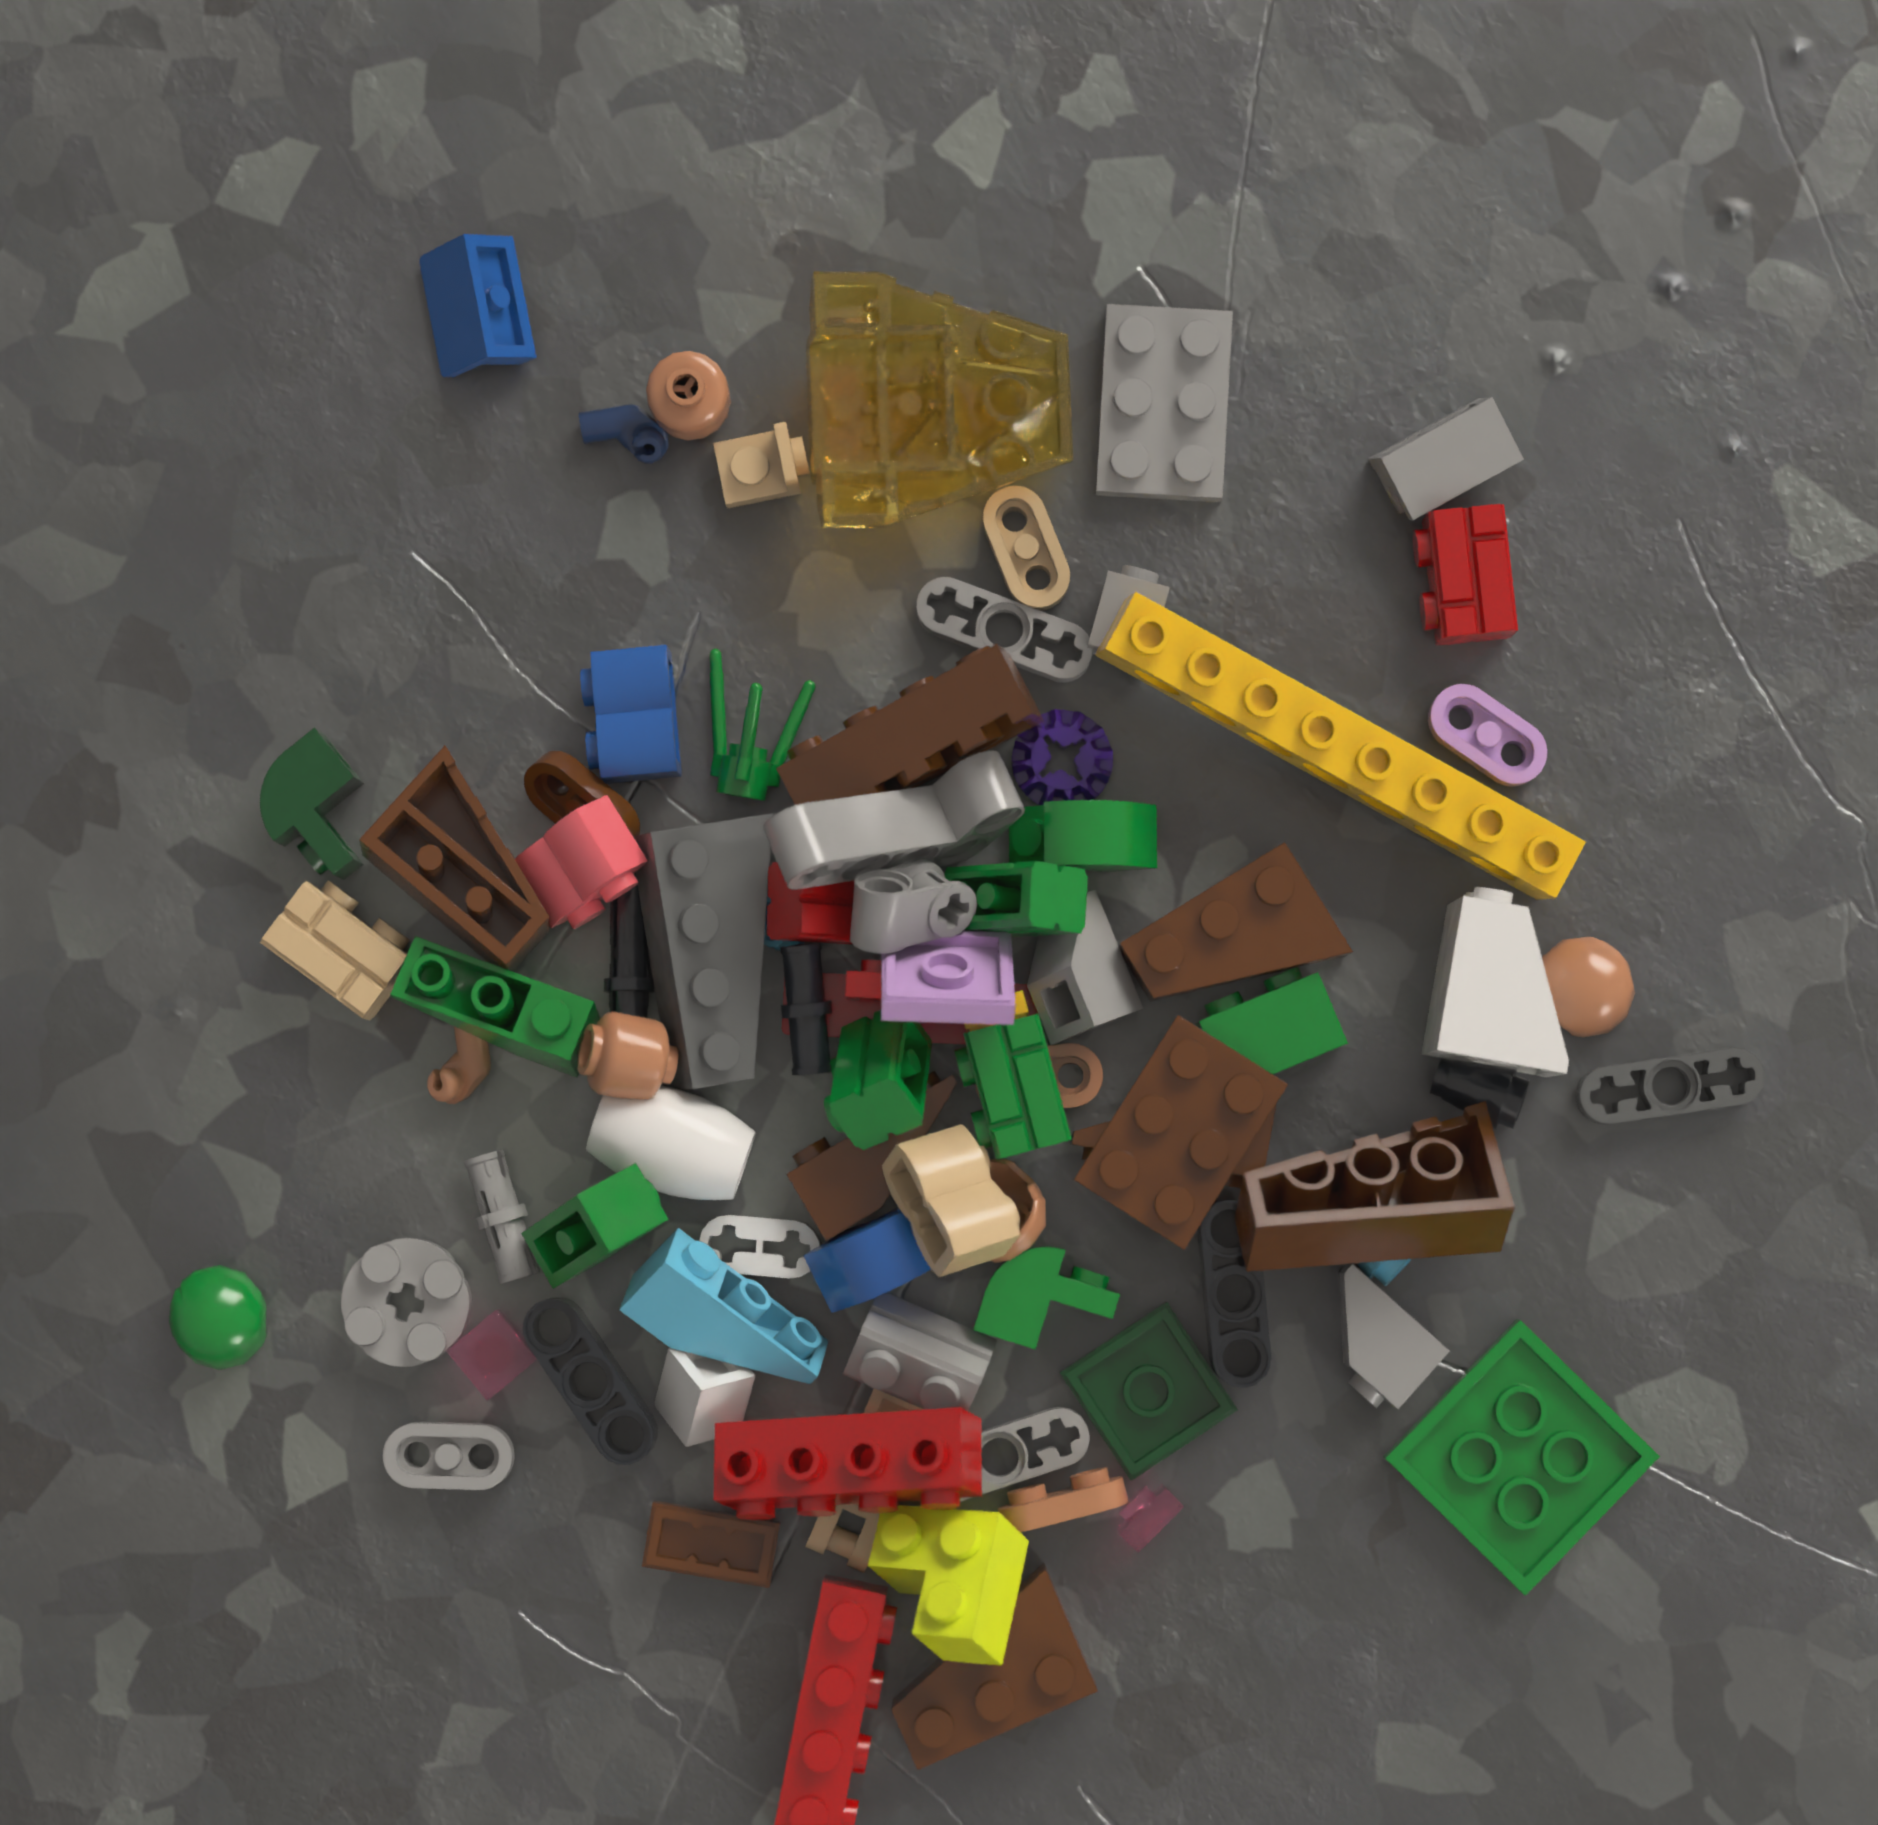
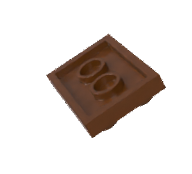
M1177 1015L1073 1180L1185 1250L1288 1084Z

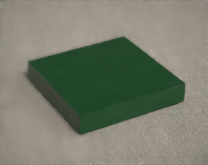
M1167 1302L1159 1305L1060 1371L1061 1376L1131 1481L1238 1410Z

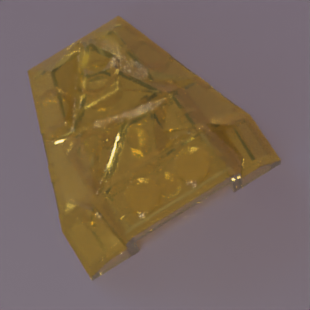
M814 271L811 280L809 306L810 335L806 345L810 471L812 485H816L817 509L821 528H885L923 513L946 507L966 498L1071 463L1073 461L1068 334L995 310H991L987 314L954 303L953 296L934 291L930 295L896 284L897 278L880 272Z

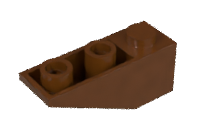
M935 1071L928 1074L921 1126L898 1136L889 1133V1140L866 1150L855 1147L848 1137L831 1147L827 1139L823 1137L792 1156L798 1167L786 1175L826 1241L884 1206L891 1193L884 1177L883 1163L897 1144L928 1134L958 1084L953 1074L942 1081Z

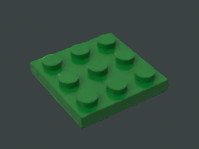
M1516 1319L1383 1456L1524 1596L1542 1580L1660 1457L1520 1319Z

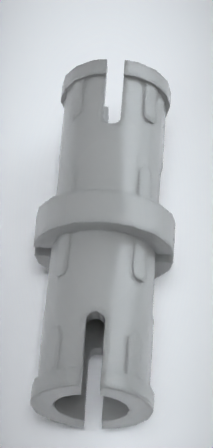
M504 1149L464 1161L480 1212V1216L475 1219L478 1229H485L500 1284L540 1272L535 1257L521 1234L526 1230L523 1217L528 1216L525 1203L519 1204L509 1175Z

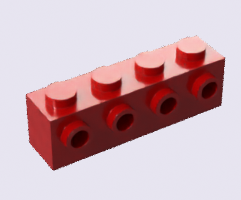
M962 1407L715 1423L713 1501L735 1509L736 1517L739 1519L775 1518L776 1508L797 1507V1514L801 1516H832L836 1514V1505L858 1504L860 1512L891 1513L898 1511L899 1501L920 1500V1507L924 1509L949 1510L960 1507V1498L982 1497V1419Z
M827 1574L824 1576L774 1825H855L859 1800L847 1798L851 1773L865 1774L872 1735L859 1732L864 1708L874 1710L878 1708L885 1673L882 1670L872 1669L877 1643L890 1646L897 1612L896 1606L885 1604L887 1586Z

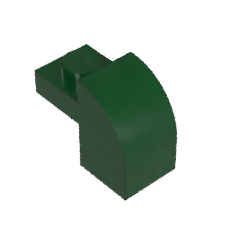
M315 727L285 750L272 763L261 787L260 811L264 826L274 842L285 847L301 834L305 840L298 844L297 848L319 875H323L326 871L330 870L333 875L344 880L361 867L363 863L326 818L325 814L364 783L326 735Z

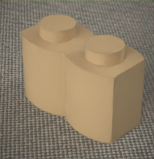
M963 1124L899 1143L883 1163L882 1169L890 1193L901 1212L910 1220L918 1247L924 1259L938 1277L1002 1257L1019 1238L1020 1219L1016 1205L991 1180L990 1159L984 1146H979L978 1140H975Z

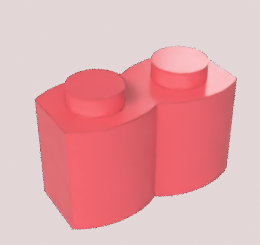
M608 795L569 813L553 825L541 839L515 858V861L548 913L549 927L551 929L566 921L569 922L572 929H576L596 918L606 910L601 900L604 899L608 903L634 888L639 883L634 873L648 861Z

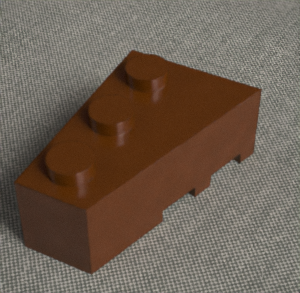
M1285 842L1118 945L1123 959L1150 1002L1257 976L1277 973L1298 966L1346 957L1353 952Z

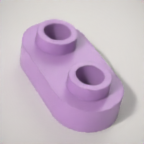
M1468 684L1450 686L1433 700L1429 708L1428 725L1434 738L1493 781L1504 786H1520L1531 781L1542 771L1547 760V745L1542 734L1533 725L1481 689ZM1462 708L1469 713L1471 721L1467 729L1459 730L1450 724L1448 716L1451 709ZM1514 744L1520 748L1523 755L1520 765L1510 766L1502 760L1501 749L1504 745Z

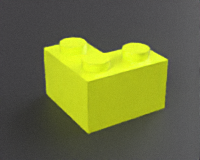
M898 1505V1511L880 1513L868 1566L898 1593L921 1595L912 1634L944 1661L1002 1666L1029 1540L998 1512L957 1509L932 1510L917 1506Z

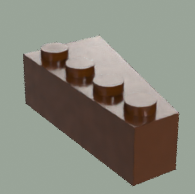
M996 643L991 647L986 646L966 655L955 663L956 667L935 679L933 676H929L909 685L899 692L901 698L879 710L877 705L854 714L843 722L845 730L823 741L821 735H817L792 747L786 752L790 761L776 769L795 805L916 788L945 774L960 761L972 755L989 751L1044 722V719L1011 655Z
M1486 1101L1465 1107L1461 1116L1439 1122L1437 1116L1412 1123L1411 1130L1383 1139H1380L1376 1133L1353 1141L1352 1148L1327 1155L1322 1150L1245 1172L1235 1213V1222L1246 1272L1501 1252L1515 1206Z

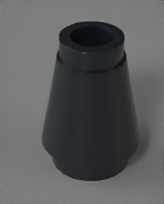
M1442 1057L1431 1086L1430 1094L1442 1097V1100L1464 1111L1465 1107L1486 1101L1493 1128L1496 1130L1500 1124L1514 1129L1530 1080L1515 1076L1517 1069L1458 1060L1452 1061Z

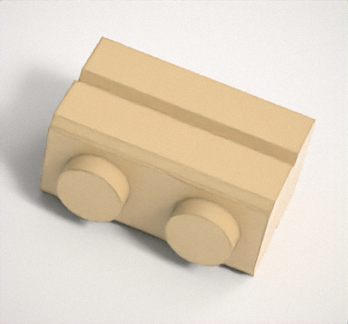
M328 880L320 889L315 884L306 881L300 886L285 906L284 911L264 934L260 943L362 1019L371 1021L391 996L390 993L407 956V952L403 949L410 939L381 918H378L373 926L363 921L353 913L359 902L333 882Z

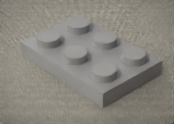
M1107 304L1096 495L1204 502L1222 501L1233 311Z

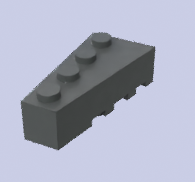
M773 813L633 836L648 860L635 873L636 879L639 882L637 885L659 1019L666 1027L669 1045L678 1048L677 1070L673 1081L670 1083L673 1088L698 1089L754 1078L768 891V867L771 849L763 826L767 820L773 817Z

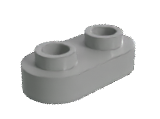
M408 1423L396 1429L389 1436L383 1449V1463L388 1475L398 1484L408 1488L489 1489L502 1482L509 1475L515 1459L514 1447L509 1436L500 1428L484 1423ZM413 1442H421L429 1449L430 1457L424 1466H417L408 1458V1449ZM477 1444L488 1445L494 1453L493 1463L487 1468L477 1466L472 1460V1450Z

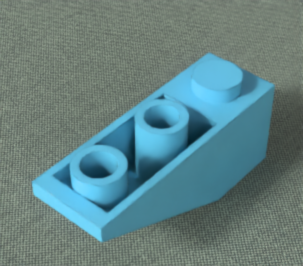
M679 1228L633 1274L619 1309L670 1348L806 1384H811L818 1377L828 1345V1340L820 1335L817 1328L810 1321L802 1317H796L772 1299L758 1282L743 1277L719 1259L710 1246L701 1241H695Z

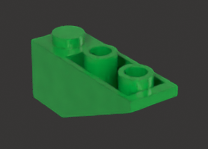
M417 936L412 941L390 993L392 998L508 1052L576 1078L579 1075L578 1052L583 1033L589 1024L596 1025L600 1019L595 1002Z

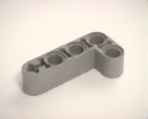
M985 751L960 761L931 786L795 805L767 820L763 830L788 888L803 889L853 881L863 871L886 869L908 864L918 859H928L939 867L962 862L989 846L1024 814L1025 808L1000 753L997 751Z

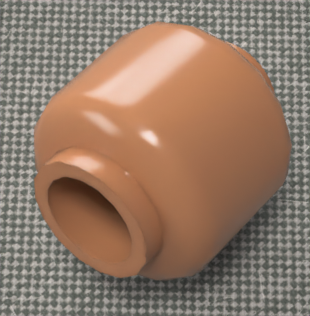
M693 351L673 353L659 361L649 375L646 387L649 409L659 427L672 437L684 440L705 438L717 431L727 418L731 398L726 376L719 365L705 354ZM694 386L698 387L696 394L693 396L692 389ZM676 394L686 395L687 399L679 398Z
M608 1012L599 1019L596 1025L589 1024L583 1033L578 1052V1071L581 1075L587 1076L589 1087L600 1095L621 1099L645 1100L654 1097L662 1083L670 1084L673 1081L678 1065V1048L669 1045L668 1033L663 1023L650 1018L618 1012Z

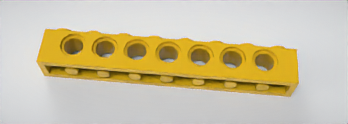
M1134 592L1124 600L1095 653V656L1536 900L1557 898L1586 841L1138 592Z

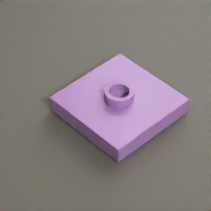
M962 931L960 934L950 938H940L907 946L893 953H881V1020L1014 1025L1015 994L1011 933Z

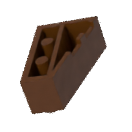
M444 745L359 839L362 856L488 963L513 972L549 932V915L511 852L500 839L488 819L486 811L477 796H474L457 768L455 760L446 745Z
M1045 1563L1041 1564L1019 1586L1002 1666L944 1661L939 1657L893 1698L891 1710L917 1770L1098 1692L1095 1679Z

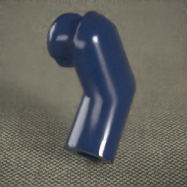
M627 404L579 412V423L584 444L617 439L638 461L649 464L659 461L668 449L669 438L666 431L659 427L656 420L637 405Z

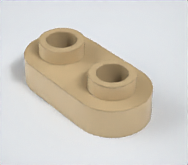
M1007 486L996 491L985 505L983 527L1011 597L1018 603L1040 611L1050 609L1057 605L1066 595L1070 582V569L1046 508L1040 497L1028 488ZM1011 511H1017L1025 516L1027 523L1022 530L1012 532L1004 527L1002 523L1003 517ZM1034 569L1044 570L1050 577V583L1042 590H1034L1026 582L1027 574Z

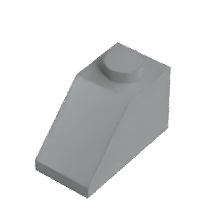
M1344 1264L1338 1271L1343 1363L1355 1373L1347 1383L1376 1409L1384 1400L1391 1406L1399 1409L1450 1351L1355 1265Z

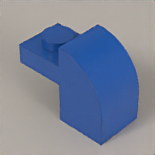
M899 1207L894 1208L878 1219L849 1228L803 1255L831 1313L878 1297L931 1270L918 1247L910 1220L901 1212Z

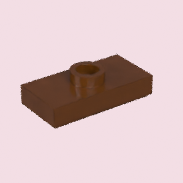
M653 1501L642 1567L769 1588L781 1522L774 1520H745L737 1518L736 1514Z

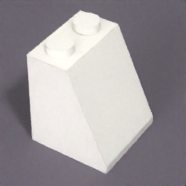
M1474 887V892H1466V895L1447 905L1421 1055L1517 1069V1072L1542 1077L1567 1074L1569 1059L1529 907L1512 904L1513 893L1492 888Z

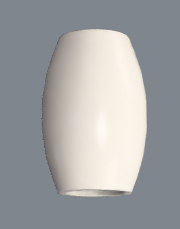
M661 1085L654 1097L645 1100L621 1099L603 1095L591 1127L586 1151L615 1173L636 1163L644 1178L650 1181L655 1189L661 1193L694 1200H733L740 1184L756 1132L728 1110L703 1097Z

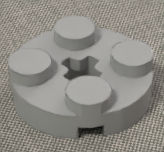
M400 1238L371 1247L352 1266L343 1285L341 1312L345 1321L347 1336L366 1355L391 1366L413 1367L439 1358L461 1339L468 1326L472 1312V1292L468 1280L465 1279L462 1269L455 1262L456 1260L446 1249L433 1242L418 1238ZM405 1284H411L416 1287L415 1297L424 1301V1308L422 1312H411L407 1321H404L397 1317V1308L390 1305V1296L392 1293H401Z

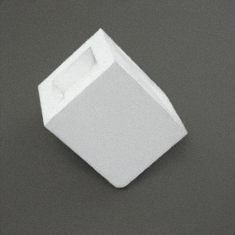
M668 1348L655 1398V1407L685 1447L710 1441L715 1437V1423L743 1421L756 1375L749 1368Z

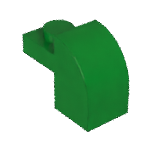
M1113 800L1044 802V805L1024 807V814L1009 827V863L1039 861L1057 864V866H1069L1099 872L1157 869V805Z
M1051 1246L1032 1247L1012 1260L1003 1262L992 1274L985 1288L973 1330L1036 1349L1050 1300L1113 1319L1120 1294L1107 1289L1110 1277L1077 1266H1073L1070 1277L1060 1275L1059 1271L1065 1255V1249Z

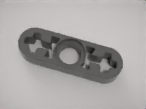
M1733 1047L1595 1068L1587 1072L1578 1082L1575 1099L1581 1114L1591 1122L1604 1125L1746 1104L1755 1099L1764 1086L1765 1072L1761 1061L1755 1054L1744 1048ZM1729 1058L1733 1059L1736 1068L1747 1069L1749 1074L1748 1081L1739 1083V1094L1733 1095L1729 1085L1704 1087L1709 1097L1708 1101L1701 1102L1699 1100L1702 1085L1694 1062H1703L1702 1075L1727 1070V1059ZM1666 1067L1675 1068L1680 1071L1687 1082V1091L1684 1098L1674 1105H1667L1659 1101L1652 1089L1655 1075ZM1631 1071H1640L1638 1091L1641 1100L1646 1106L1645 1110H1636L1637 1098L1613 1102V1113L1606 1114L1603 1104H1592L1590 1091L1600 1089V1078L1607 1077L1610 1087L1635 1085L1630 1075Z

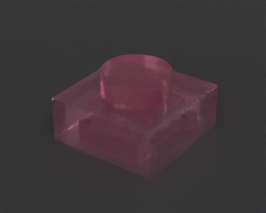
M496 1309L447 1350V1353L487 1401L537 1361L524 1338L500 1309Z
M1163 1483L1154 1492L1145 1485L1118 1512L1125 1521L1117 1530L1139 1553L1184 1506Z

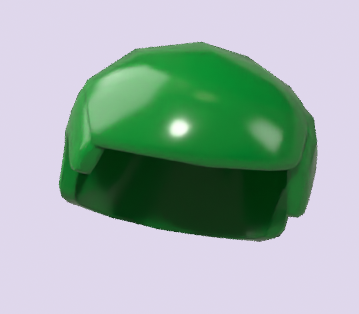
M222 1265L195 1270L181 1281L180 1287L175 1289L172 1296L169 1312L171 1334L179 1349L196 1364L217 1370L245 1364L263 1346L267 1337L266 1301L263 1295H261L259 1288L245 1272Z

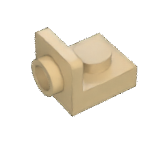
M786 422L774 424L775 431L713 443L727 509L801 494L798 476L810 474L802 436L790 438Z

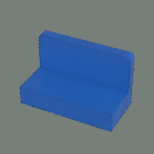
M462 234L420 257V269L440 372L443 377H456L481 364L522 365L537 358L513 236Z

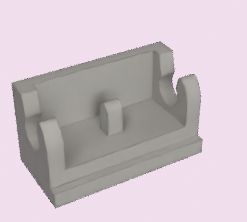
M1493 397L1472 401L1368 458L1380 478L1398 513L1405 512L1409 520H1415L1519 463L1524 458Z

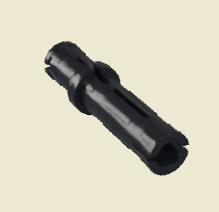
M636 885L625 894L610 901L609 978L604 979V992L609 993L610 1012L648 1018L649 993H654L653 979L649 978L648 946L638 885Z

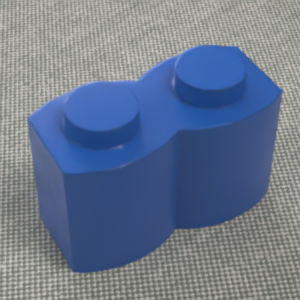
M657 645L590 652L591 668L581 669L580 671L583 704L585 707L594 706L596 714V731H588L585 735L589 769H600L601 779L606 784L682 777L672 654L668 646Z

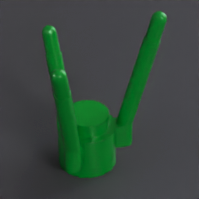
M714 648L709 654L713 759L710 776L718 777L716 793L765 801L768 786L779 788L781 777L776 768L783 765L786 760V752L793 744L816 685L812 680H808L803 684L769 762H766L768 750L754 747L760 714L762 686L759 683H753L749 690L740 744L730 743L729 755H727L722 653L719 649Z

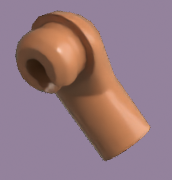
M454 1027L457 1051L440 1070L434 1069L427 1080L428 1092L432 1098L448 1104H456L468 1099L491 1070L488 1042L457 1027Z

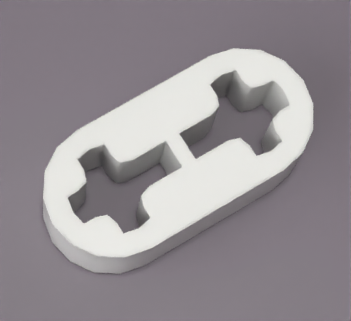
M741 1215L718 1216L709 1221L703 1228L699 1241L711 1247L712 1236L722 1235L725 1225L735 1226L736 1237L757 1240L756 1252H735L732 1262L725 1263L739 1274L779 1278H797L811 1270L804 1257L798 1259L796 1268L786 1267L783 1255L764 1253L765 1241H785L788 1231L794 1230L799 1232L801 1243L810 1245V1250L821 1245L816 1231L806 1223L796 1220ZM712 1248V1249L715 1251V1253L717 1254V1256L719 1257V1259L722 1260V1253H721V1251L718 1250V1249Z

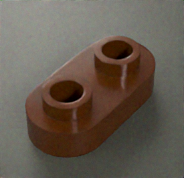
M549 751L526 770L524 788L528 798L540 812L555 824L575 809L608 795L632 836L640 834V821L630 803L570 754L562 751Z

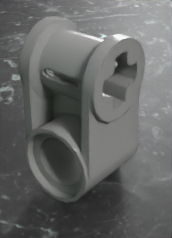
M918 859L908 864L886 869L863 871L855 877L850 941L854 946L864 951L886 954L900 951L907 946L940 938L953 937L960 934L972 921L977 908L976 895L972 888L960 881H948L945 879L941 868L928 859Z

